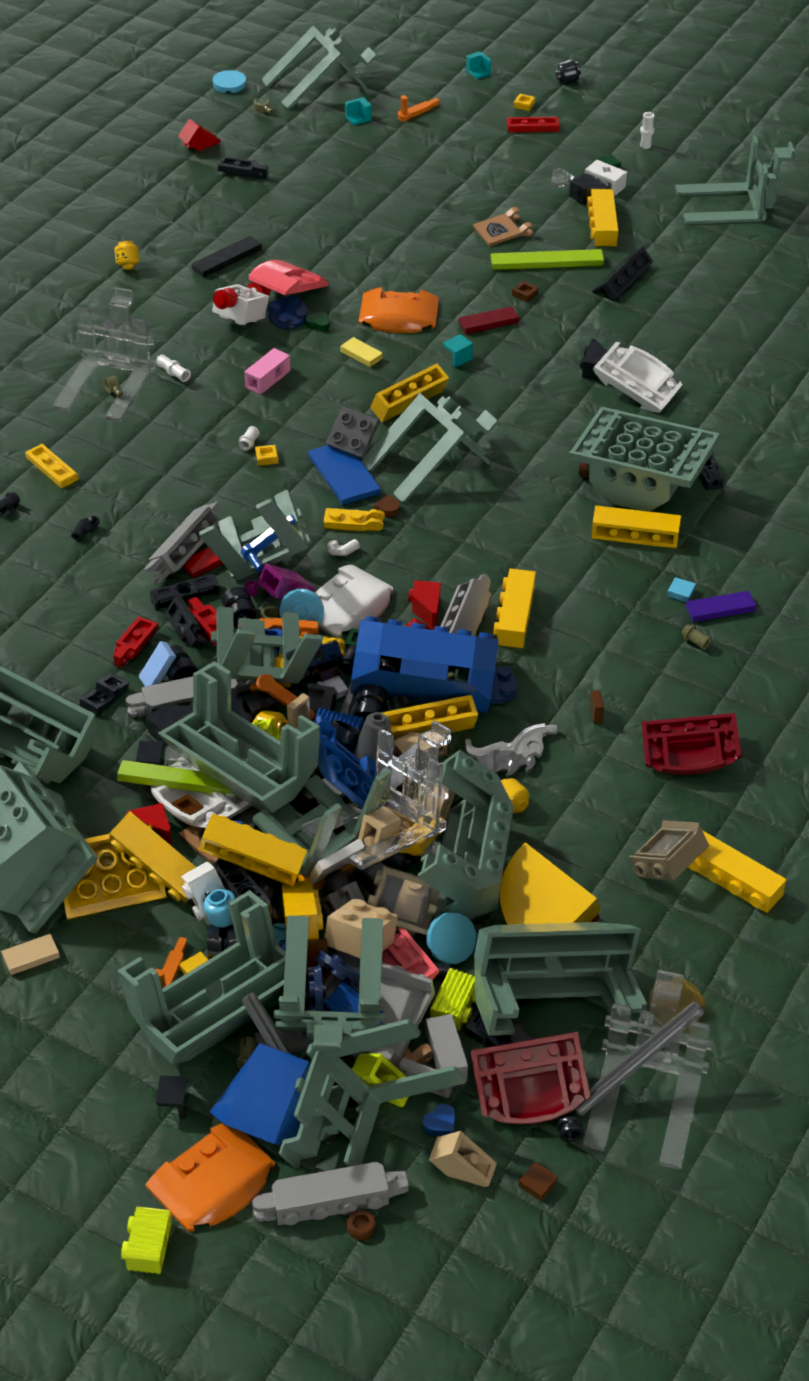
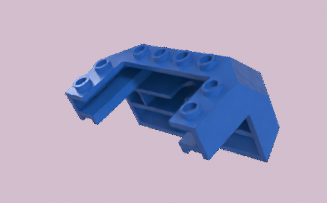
M366 616V620H360L350 693L357 694L359 687L364 684H376L387 690V699H391L396 695H406L408 700L412 699L414 703L421 704L472 695L477 712L488 713L498 648V639H493L494 634L480 632L479 637L471 636L472 631L458 629L457 634L449 633V628L435 626L434 630L425 629L426 624L412 623L411 627L402 626L403 621L389 619L387 624L381 623L379 617ZM381 655L402 658L400 672L380 670ZM449 665L468 668L467 682L447 679Z

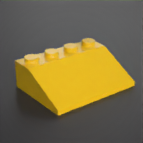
M110 834L87 838L85 841L99 858L64 899L63 904L68 920L167 898L165 886L162 883L160 886L154 883L148 876L150 873L143 867L138 869L130 862L129 859L131 857L124 851L120 853L115 850L110 844Z

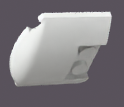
M616 342L593 369L606 386L611 384L642 404L641 409L661 413L683 384L681 381L677 384L673 378V371L651 354L631 345L629 349L619 347L620 342Z
M346 565L339 568L338 574L315 592L321 598L324 605V617L319 628L336 638L342 637L341 632L351 630V628L359 629L360 620H366V616L379 617L390 603V594H393V587L354 565Z
M184 758L168 765V767L199 771ZM165 785L159 787L150 786L154 797L159 803L163 804L166 811L178 820L198 828L207 827L212 813L223 815L230 819L252 806L242 798H235V794L226 793V796L219 792L207 794L172 789ZM188 794L203 805L204 808L190 816L181 812L170 803Z

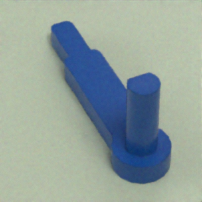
M293 515L287 517L292 525L297 522ZM270 528L253 542L245 545L240 553L245 560H250L257 572H261L264 567L258 560L257 554L279 537Z

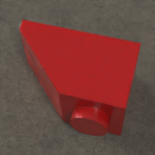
M191 119L188 120L178 135L183 140L182 144L190 150L193 147L200 151L221 142L212 132Z
M414 580V587L409 589L408 602L412 603V612L427 625L435 629L440 606L441 582Z

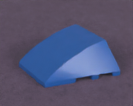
M319 715L316 717V724L320 726L318 759L320 772L328 782L363 809L374 779L382 768L369 756L359 760L336 740V728Z
M259 1043L210 1113L227 1126L270 1143L282 1145L283 1140L297 1137L301 1122L295 1118L294 1113L301 1093L295 1089L298 1078L306 1080L311 1062Z

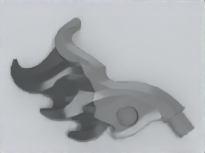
M545 723L533 725L521 731L511 743L501 741L483 748L473 747L471 740L467 739L465 741L466 751L468 755L476 758L479 763L495 774L507 772L506 779L513 777L523 766L526 767L525 773L528 774L535 767L534 756L537 758L542 756L544 750L543 737L549 734H557V725H545Z

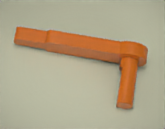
M403 95L401 96V110L398 112V119L400 121H408L414 116L429 111L431 108L439 105V99L434 98L408 108V97Z
M269 674L259 676L257 681L250 685L252 692L259 690L267 692L286 707L297 698L293 693L278 684ZM310 709V719L315 716V712Z
M180 937L174 950L170 951L163 969H155L158 972L162 989L174 982L180 969L179 964L184 960L183 953L187 946V939L184 937Z

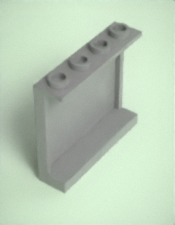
M336 950L337 955L347 961V965L360 974V958ZM382 962L380 1009L384 1011L386 1018L382 1025L409 1019L418 1028L435 995L432 980L426 975H416L400 966H390ZM332 973L325 983L326 997H323V1002L327 1000L328 996L343 981ZM297 1032L299 1036L307 1039V1032ZM411 1039L348 1056L357 1059L360 1053H381L397 1068Z

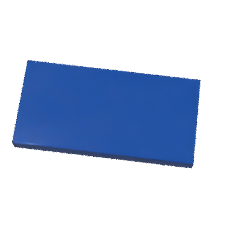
M328 445L308 451V457L342 506L380 494V487L358 457Z

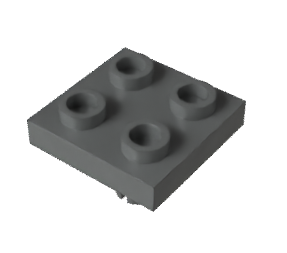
M342 406L326 444L332 448L364 459L380 421Z

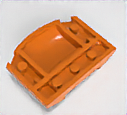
M382 287L363 293L359 324L362 325L364 321L371 324V329L391 333L422 332V327L431 325V329H435L439 297L421 289L420 294L413 292L382 291Z
M223 1123L211 1128L210 1134L170 1163L166 1161L145 1184L151 1194L167 1210H171V1215L188 1232L195 1231L193 1225L209 1223V1227L234 1216L251 1203L253 1198L258 1196L267 1184L266 1178L270 1168L274 1170L275 1162L245 1132Z

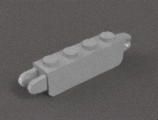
M218 501L194 509L148 559L150 563L145 567V571L147 573L154 570L157 571L153 578L155 584L163 581L168 574L179 570L203 544L204 541L199 535L200 531L212 525L219 526L218 522L220 520L217 514L221 511L222 507Z
M482 574L478 579L473 578L457 586L440 627L449 628V633L456 634L458 629L472 631L471 636H476V631L491 597V593L488 591L491 582L487 574Z
M193 676L142 687L141 693L130 695L126 699V705L129 706L127 715L130 718L148 716L164 705L193 706ZM231 679V689L234 688L238 696V693L250 690L253 680H248L244 684L242 681Z
M378 1162L276 1180L272 1185V1192L253 1198V1217L259 1222L277 1220V1225H294L299 1221L321 1220L331 1215H348L357 1210L379 1209L384 1205H389L390 1197L408 1192L407 1176L405 1171L385 1172L383 1165Z

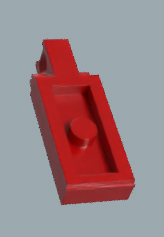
M197 597L189 600V609L201 630L211 641V632L217 631L216 610L211 604L204 606Z
M138 616L116 642L113 665L122 668L129 658L133 659L159 630V623Z

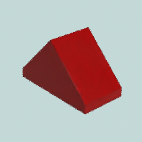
M162 803L130 810L147 826L151 825L152 830L169 845H172L171 829Z

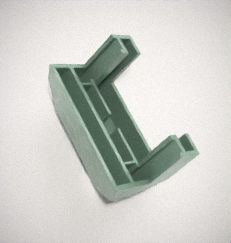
M212 662L193 673V713L158 733L173 750L197 770L215 780L258 810L262 811L265 809L269 813H274L294 800L318 766L320 726L301 715L298 717V730L287 724L281 728V741L274 738L261 728L231 711V671L216 662Z
M0 666V757L4 759L6 755L11 757V763L17 765L19 761L27 764L37 779L47 784L50 781L61 783L86 759L99 733L95 714ZM12 705L28 713L23 724L7 716Z
M459 750L441 763V768H443L442 775L438 778L437 782L464 800L449 810L442 845L440 844L437 847L436 857L427 853L421 858L423 867L422 871L418 873L419 879L440 891L436 903L437 909L435 914L432 915L430 924L444 913H460L473 923L498 910L502 877L505 871L514 806L499 776Z
M250 890L228 903L237 943L163 989L158 972L152 967L146 970L141 957L118 970L129 1011L153 1047L171 1064L191 1061L253 1021L242 1003V999L246 995L253 992L256 993L266 1012L279 1003V997L283 996L286 951L276 944L268 905Z
M578 922L494 925L479 929L474 955L475 1001L488 1036L513 1035L515 1029L511 1018H518L519 1007L515 999L601 996L616 1030L641 1029L647 1003L631 971L641 928L626 924Z

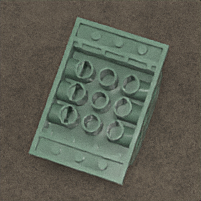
M601 407L570 451V460L589 464V482L608 503L638 511L650 512L669 501L678 486L691 488L719 442L720 433Z
M19 761L14 769L0 765V910L17 915L27 930L36 934L99 857L27 764Z

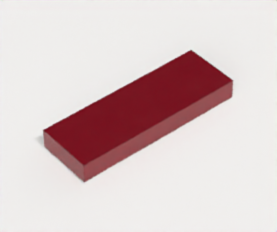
M511 306L459 317L458 323L464 333L469 334L519 323V316Z

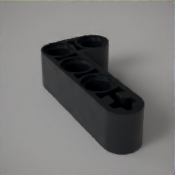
M217 859L215 870L225 890L231 891L236 898L250 890L268 905L273 926L274 919L270 900L254 881L261 874L223 859Z

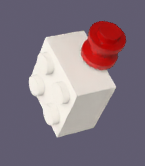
M250 282L247 287L235 284L216 289L213 295L212 312L219 314L221 318L233 319L235 323L240 325H246L248 322H257V320L265 318L271 289L255 282Z

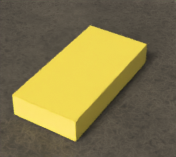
M354 337L340 346V352L368 367H371L383 358L382 352Z

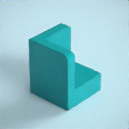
M480 51L467 55L466 72L476 79L491 75L492 61Z
M364 97L345 103V118L352 125L371 121L372 105Z
M461 334L443 343V347L453 354L452 365L455 368L473 359V343Z

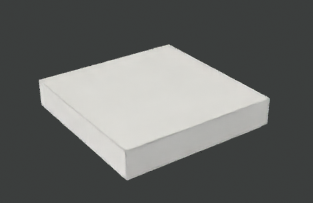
M361 839L318 861L309 874L312 884L322 880L331 872L354 862L365 848Z

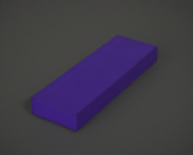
M749 591L687 601L685 608L692 622L756 611V603Z

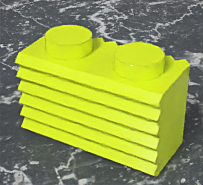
M450 968L431 1006L430 1018L452 1014L456 1029L460 1031L463 1023H467L472 1015L471 1006L473 1003H476L475 977L472 974L469 975L468 973Z
M136 1207L135 1215L129 1216L127 1233H130L129 1241L123 1242L121 1258L125 1259L127 1270L151 1272L152 1274L161 1273L172 1225L171 1210Z

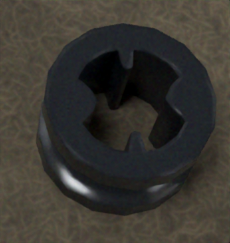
M566 1117L558 1122L559 1136L562 1141L574 1142L584 1136L580 1118Z

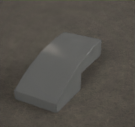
M356 881L321 899L320 904L326 917H328L352 899L363 901L365 899Z

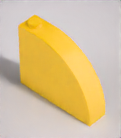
M526 842L513 855L505 869L500 889V904L507 925L590 922L601 911L595 896Z

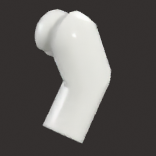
M353 539L347 544L339 546L338 541L332 540L327 543V548L331 555L348 556L358 550L360 544L356 539Z

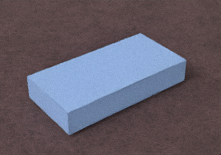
M159 642L139 675L145 687L160 684L176 658L167 642Z

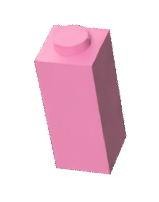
M273 348L244 371L245 388L260 395L290 372V355Z

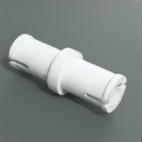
M645 112L643 114V125L640 128V133L642 134L640 147L644 149L651 148L655 116L652 112Z
M163 354L157 357L156 364L166 370L167 374L179 378L182 382L189 380L191 372L183 368L178 361L171 360Z

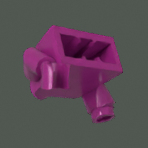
M265 563L258 581L251 580L245 584V589L249 592L250 597L259 594L258 587L260 586L277 599H283L286 594L296 589H307L315 592L314 586L310 585L299 574Z

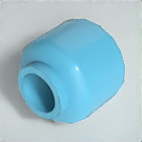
M214 890L204 901L207 918L215 927H227L233 924L228 903L236 899V897L229 890Z

